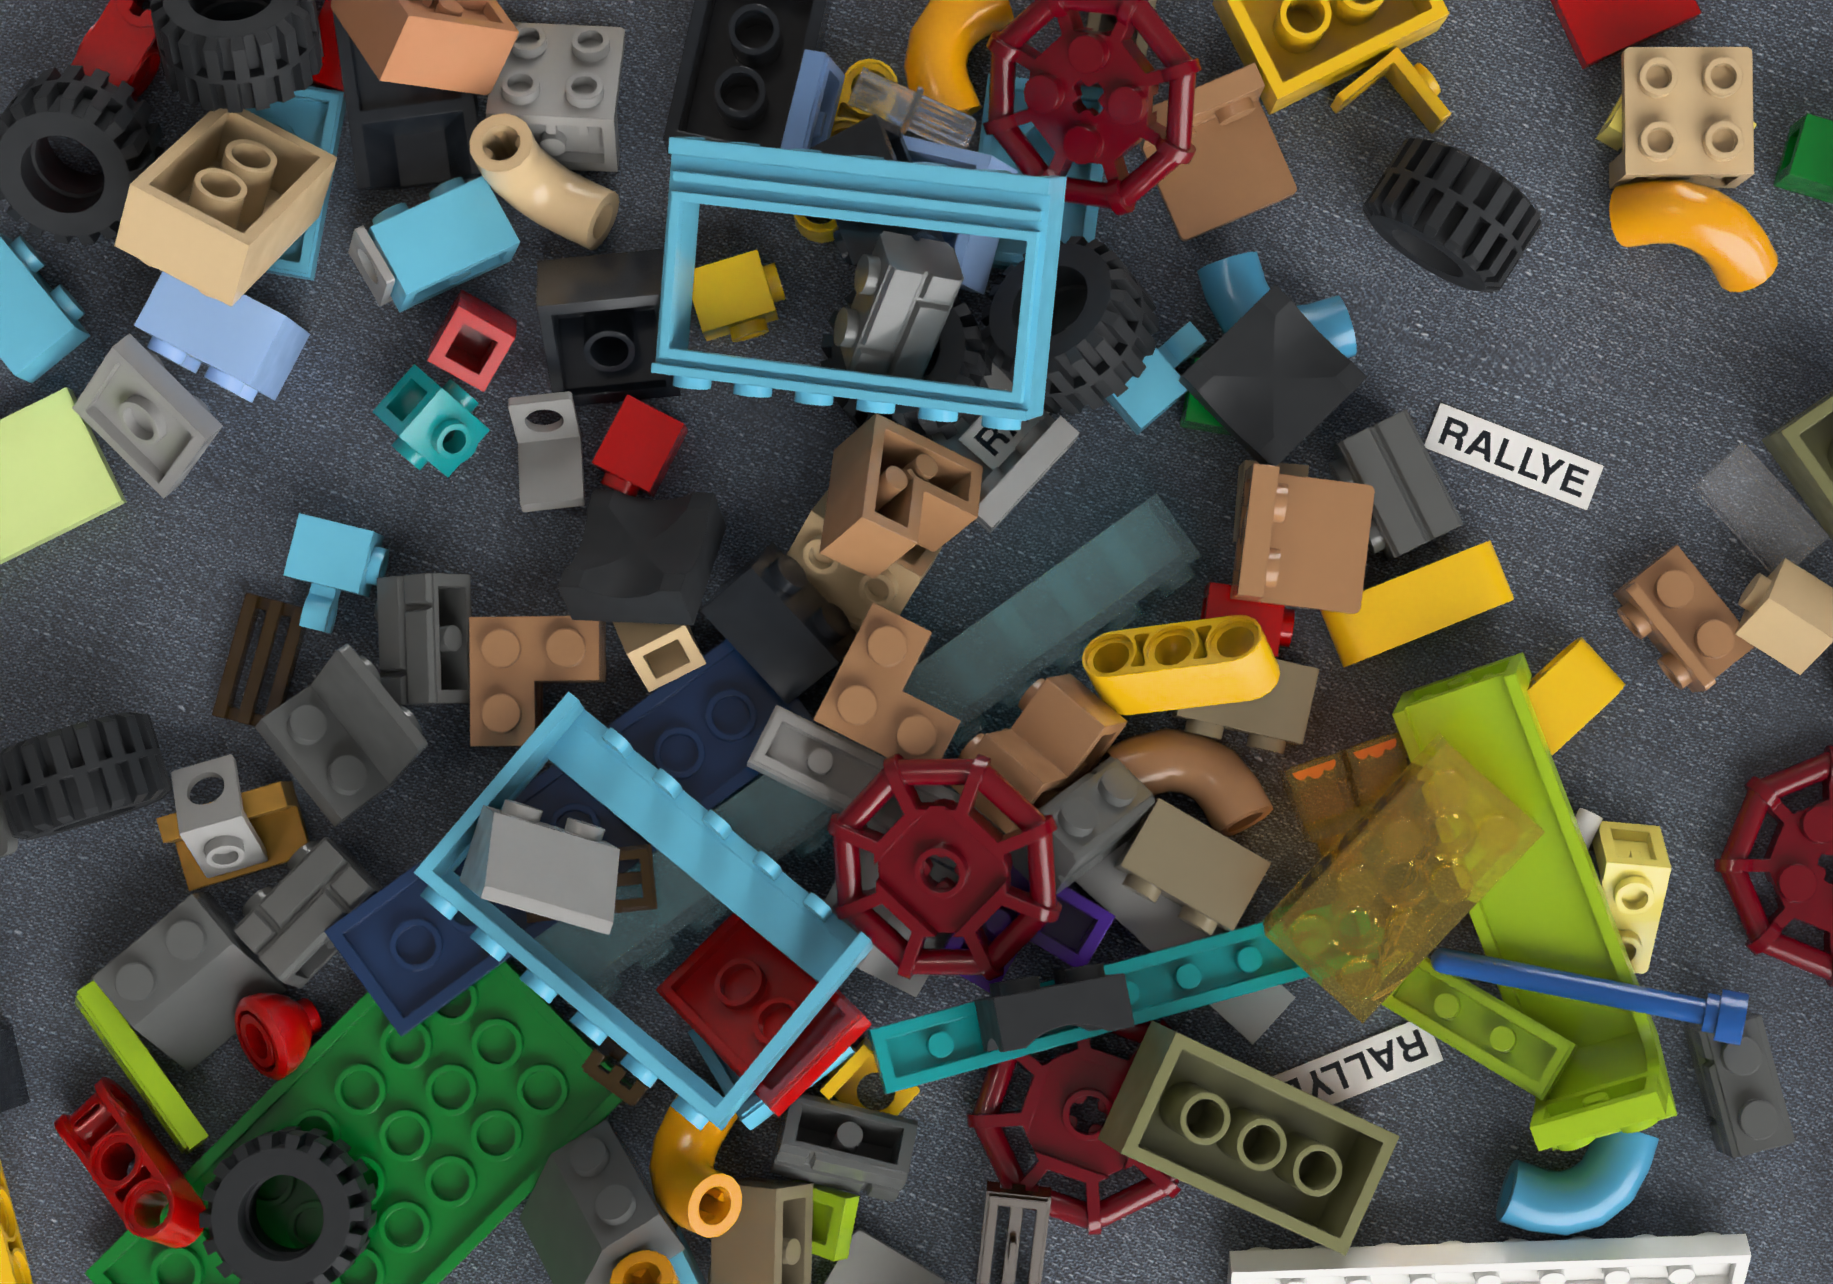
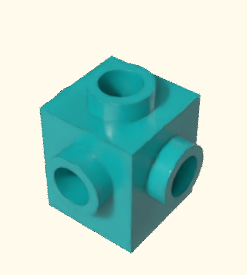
M415 364L372 411L399 436L391 445L396 451L419 470L427 462H430L447 478L461 463L473 455L478 443L490 431L488 427L471 413L479 405L473 397L451 378L443 387L439 386Z

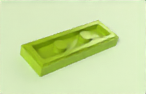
M1409 946L1405 949L1375 1000L1543 1102H1546L1578 1048L1573 1042L1462 977L1435 971L1431 965V959Z
M94 980L78 990L75 998L76 1007L182 1154L185 1152L187 1155L203 1144L209 1135L119 1010Z

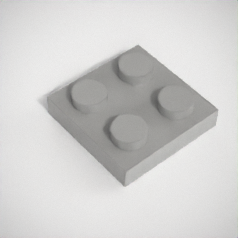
M130 333L112 346L72 408L163 499L180 486L223 427L211 414L208 406L201 399L187 391L165 369L160 358L152 351L145 349Z

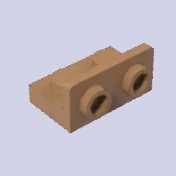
M1678 545L1669 548L1613 593L1622 605L1617 610L1622 622L1637 638L1642 640L1647 636L1662 654L1657 660L1660 669L1681 690L1687 686L1692 693L1707 691L1716 683V677L1755 647L1735 634L1740 622Z

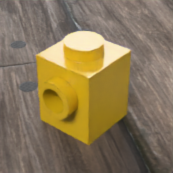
M757 249L695 268L692 301L706 341L729 334L733 342L753 339L769 332L768 322L779 319L774 303L786 298L775 262L762 266Z

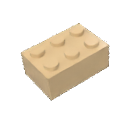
M221 108L216 111H209L130 183L114 246L140 259L144 264L157 268L198 289L205 296L217 299L232 307L319 218L337 157L246 109H243L242 113H228L227 109Z

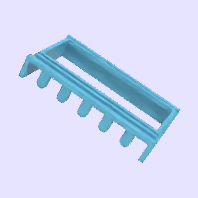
M694 136L669 137L668 154L672 155L656 360L651 365V373L673 375V386L686 389L708 390L711 389L712 381L734 383L733 394L747 397H772V388L795 391L794 402L808 405H833L834 396L857 399L856 410L869 413L893 414L895 413L896 404L919 407L918 418L930 421L956 422L958 421V413L981 415V426L999 430H1021L1022 421L1043 415L1067 177L1013 174L1011 171L996 169L948 167L947 164L931 162H902L866 155H837L821 153L822 151L812 149L763 147L756 143L717 142ZM700 204L1027 241L1012 391L688 350Z
M569 691L414 871V874L428 884L426 889L420 894L422 898L449 920L460 911L478 927L470 935L472 940L499 962L509 952L528 968L519 979L549 1004L559 994L576 1008L577 1012L569 1020L599 1046L608 1036L628 1052L620 1061V1064L649 1088L659 1078L675 1091L678 1096L670 1106L700 1131L708 1121L712 1122L721 1131L726 1127L729 1120L861 960L873 949L872 940L863 932L858 934L845 922L839 920L822 899L812 892L809 894L782 872L781 867L761 850L758 852L737 835L722 817L711 809L708 811L687 794L672 776L661 768L658 770L637 753L631 744L611 727L608 729L587 712L579 699ZM548 761L552 762L818 982L816 987L725 1097H722L492 903L481 899L459 881L460 877L454 872L467 857L483 805L502 810L505 799L514 801Z

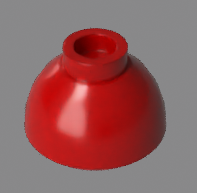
M271 992L255 993L240 999L235 1012L236 1033L245 1055L255 1069L264 1076L274 1080H281L288 1076L303 1062L310 1049L312 1036L319 1033L322 1027L316 1007L307 998L294 1001L282 994Z

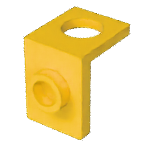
M1398 47L1339 92L1330 106L1337 114L1385 76L1431 134L1438 130L1451 115L1450 111L1437 96L1441 93V89L1434 76L1421 63H1416L1413 66Z
M865 1037L856 1048L851 1045L855 1051L852 1057L827 1074L828 1077L822 1083L820 1092L828 1100L834 1096L842 1103L867 1108L858 1098L857 1087L864 1076L870 1073H878L871 1043ZM914 1086L896 1091L890 1105L875 1111L898 1116L920 1092V1088Z

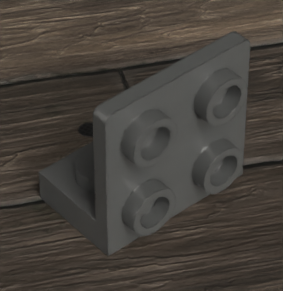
M349 644L343 645L334 652L308 687L267 714L255 726V729L334 827L390 788L428 745L422 735L420 723L414 714L407 708L398 706L382 686L380 674L373 663L366 657L357 655Z

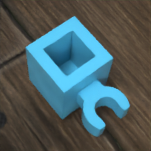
M1191 322L1183 326L1158 349L1155 347L1153 355L1144 357L1142 362L1146 368L1139 378L1132 376L1125 384L1129 389L1119 397L1113 393L1105 398L1136 435L1140 434L1188 391L1178 381L1181 376L1175 369L1196 353L1207 341Z
M299 513L283 574L296 580L311 583L310 591L301 613L299 626L331 634L337 616L338 600L341 591L369 597L372 585L377 586V578L385 577L388 566L389 549L381 548L384 540L383 535L371 530Z

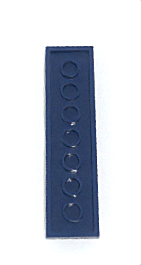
M727 639L703 656L706 662L705 665L661 686L606 726L608 729L610 727L622 735L631 744L633 749L658 770L661 768L672 776L687 794L708 811L714 809L761 774L747 767V762L776 705L817 724L798 697L787 704ZM552 765L533 779L514 800L543 810L540 822L564 829L567 818H572L604 828L605 832L602 840L615 847L650 844L555 765ZM652 846V853H654L657 849ZM426 858L324 931L401 1037L405 1036L512 957L508 952L499 962L470 938V935L478 927L460 911L449 920L420 896L428 884L414 874V871ZM466 858L454 871L459 877L461 876ZM640 860L619 861L618 873L628 872L639 864ZM489 901L533 939H537L560 922L558 920L527 923L526 911Z

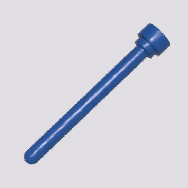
M1439 948L1431 956L1433 969L1442 974L1701 1024V1031L1712 1033L1714 1041L1739 1046L1741 1044L1749 1001V994L1722 989L1721 995L1708 993L1707 998L1704 999L1449 948Z

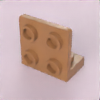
M1252 63L1195 88L1191 143L1196 148V152L1189 164H1180L1156 185L1176 232L1182 241L1191 240L1292 197L1297 191V186L1259 101L1265 84L1256 63ZM1168 100L1154 105L1152 113L1157 111L1156 122L1165 127L1167 124ZM1145 139L1139 143L1145 160L1157 151L1155 145Z
M1253 463L1245 471L1230 599L1348 614L1358 613L1361 609L1375 490L1373 486L1279 474L1280 466Z

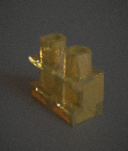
M1399 731L1391 732L1338 750V752L1329 753L1278 771L1305 842L1315 843L1322 859L1329 854L1332 855V860L1327 866L1331 873L1339 872L1365 862L1355 837V832H1353L1357 827L1355 824L1363 816L1365 818L1362 822L1367 818L1369 819L1366 825L1376 823L1386 853H1393L1421 843L1418 818L1414 809L1423 806L1412 781L1406 761L1408 754ZM1404 775L1403 779L1394 788L1393 786L1390 788L1395 781ZM1406 781L1399 792L1376 813L1378 807L1375 809L1373 807L1386 791L1387 793L1384 798L1391 793L1386 799L1388 801L1396 793L1395 790ZM1352 828L1348 836L1351 834L1348 841L1354 837L1355 839L1344 849L1338 851L1339 843Z

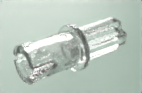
M866 67L862 68L854 85L853 93H851L847 106L851 108H858L871 115L876 114L898 126L902 135H905L908 130L935 143L962 149L968 147L976 128V120L972 116L922 95L924 92L923 87L918 86L915 91L869 71Z

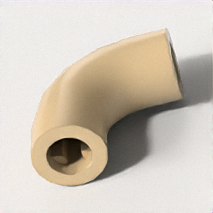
M506 113L496 114L482 120L477 125L469 141L470 154L483 178L500 197L538 225L582 247L594 250L604 242L611 231L618 213L619 196L615 191L584 178L553 159L539 146L527 123L518 116Z

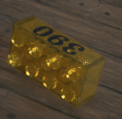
M1439 733L1262 920L1265 936L1363 1024L1545 831L1527 811Z

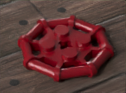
M1034 0L1001 32L993 31L986 44L987 48L991 51L988 121L983 123L986 135L992 134L1023 175L1066 177L1073 162L1077 164L1095 163L1102 164L1107 183L1067 177L1064 202L1112 209L1116 215L1128 214L1133 212L1136 202L1180 164H1189L1196 152V148L1191 143L1196 72L1201 71L1202 68L1199 58H1191L1148 0ZM1079 11L1116 15L1117 22L1113 31H1092L1094 28L1083 26ZM1054 17L1058 19L1062 35L1044 52L1041 53L1026 44ZM1135 29L1165 67L1155 70L1131 39ZM1017 62L1030 70V79L1024 88V99L1028 108L1014 112ZM1169 81L1167 124L1165 127L1156 122L1157 111L1152 113L1153 96L1158 94L1159 83ZM1083 83L1088 87L1097 83L1102 86L1104 93L1098 99L1103 107L1100 113L1093 107L1086 108L1081 99L1083 95L1081 86ZM1032 122L1055 151L1050 166H1048L1018 127L1019 125ZM1143 139L1155 145L1157 151L1129 174L1124 156Z
M1827 745L1824 752L1760 779L1753 776L1744 785L1747 790L1746 796L1720 859H1714V872H1720L1748 938L1745 946L1754 955L1764 953L1826 980L1828 986H1833V884H1829L1824 880L1826 870L1818 865V859L1821 854L1833 855V745ZM1822 781L1823 799L1813 803V805L1791 812L1781 802L1780 798ZM1768 812L1778 824L1763 859H1748L1765 815ZM1748 872H1764L1767 881L1772 883L1777 895L1774 898L1778 908L1768 918ZM1792 919L1824 932V951L1784 935L1781 932Z
M899 753L885 758L883 762L884 768L841 813L831 815L827 826V831L833 836L837 903L832 908L839 920L846 919L859 932H863L872 940V944L899 968L897 974L909 980L913 974L983 975L988 981L1001 977L1004 974V966L1048 922H1056L1062 910V905L1056 900L1053 832L1058 829V826L1053 816L1050 814L1044 815L990 765L991 758L982 754H978L975 759H904ZM914 785H964L959 802L945 798L935 800L934 802H921ZM979 791L1019 829L1003 835L974 808ZM895 795L904 814L885 834L868 828L866 824ZM1026 845L1030 892L1011 886L1013 861L1010 852ZM860 848L874 854V865L878 862L879 878L876 880V887L869 890L862 889ZM937 855L940 858L947 856L952 859L956 864L954 870L959 876V880L954 882L950 878L944 877L937 882L932 879L929 873L932 871L934 864L928 857ZM883 904L912 931L909 941L873 908ZM1001 906L1019 912L1020 914L993 941L987 938L982 925ZM937 933H955L953 937H964L969 949L924 948L926 937H935Z
M1163 1019L1157 1022L1167 1028L1172 1029V1027ZM1151 1021L1137 1024L1135 1027L1109 1032L1139 1043L1127 1059L1091 1047L1090 1038L1076 1041L1077 1047L1058 1054L1042 1064L1033 1055L1029 1054L988 1066L973 1112L967 1113V1127L974 1128L1002 1188L1012 1189L1013 1184L1026 1185V1191L1038 1192V1186L1040 1185H1037V1183L1048 1170L1084 1182L1085 1201L1051 1190L1049 1216L1085 1228L1088 1235L1101 1234V1228L1167 1196H1170L1172 1199L1177 1196L1182 1190L1178 1186L1180 1180L1127 1157L1098 1140L1099 1134ZM1018 1061L1033 1074L1022 1107L1016 1111H1000ZM1087 1096H1093L1098 1098L1097 1109L1106 1114L1105 1120L1102 1125L1092 1123L1087 1132L1076 1129L1077 1118L1069 1114L1070 1108L1073 1103L1083 1104ZM1002 1127H1023L1038 1158L1025 1173H1023ZM1135 1165L1147 1176V1178L1100 1200L1099 1182L1109 1178V1175Z

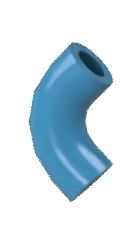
M1257 251L1227 257L1208 264L1197 271L1206 302L1224 334L1270 290ZM1339 295L1305 305H1296L1313 326L1347 358L1356 356L1357 344L1352 321L1344 301Z
M1617 1132L1596 1138L1589 1144L1585 1155L1579 1163L1572 1168L1562 1171L1548 1170L1518 1159L1514 1160L1505 1176L1496 1209L1497 1221L1530 1232L1562 1236L1604 1225L1633 1201L1650 1170L1659 1138L1641 1132Z

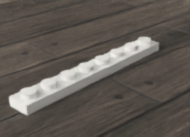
M1705 1232L1695 1236L1657 1237L1650 1234H1642L1632 1238L1605 1239L1579 1236L1568 1240L1528 1241L1525 1239H1510L1504 1242L1484 1243L1446 1241L1440 1244L1424 1245L1382 1243L1376 1246L1350 1247L1346 1256L1323 1245L1304 1249L1273 1250L1266 1247H1255L1243 1251H1229L1227 1284H1744L1751 1259V1251L1746 1234L1721 1235L1715 1232Z

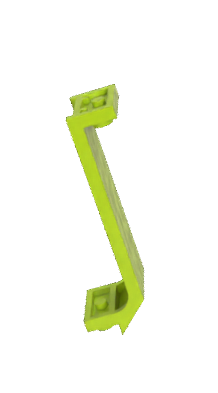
M1522 652L1403 692L1392 715L1485 955L1639 986L1529 698L1527 689L1532 674L1524 653ZM1497 984L1504 1003L1578 1046L1546 1102L1535 1097V1105L1529 1128L1538 1151L1552 1148L1553 1151L1557 1149L1560 1151L1576 1150L1590 1144L1596 1138L1617 1132H1639L1653 1126L1660 1120L1677 1116L1659 1036L1650 1014Z

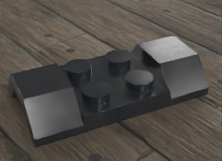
M333 12L358 190L405 189L442 184L457 177H462L463 180L482 175L470 154L469 145L472 132L479 124L477 94L379 81Z

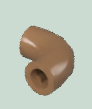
M1164 728L1131 736L1110 746L1101 758L1102 762L1110 756L1115 759L1117 758L1153 793V796L1166 792L1182 793L1193 799L1203 810L1212 829L1226 837L1255 825L1273 810V806L1258 778L1239 755L1231 748L1208 736L1184 732V730Z

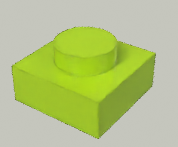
M813 1183L812 1254L831 1261L848 1259L860 1196Z

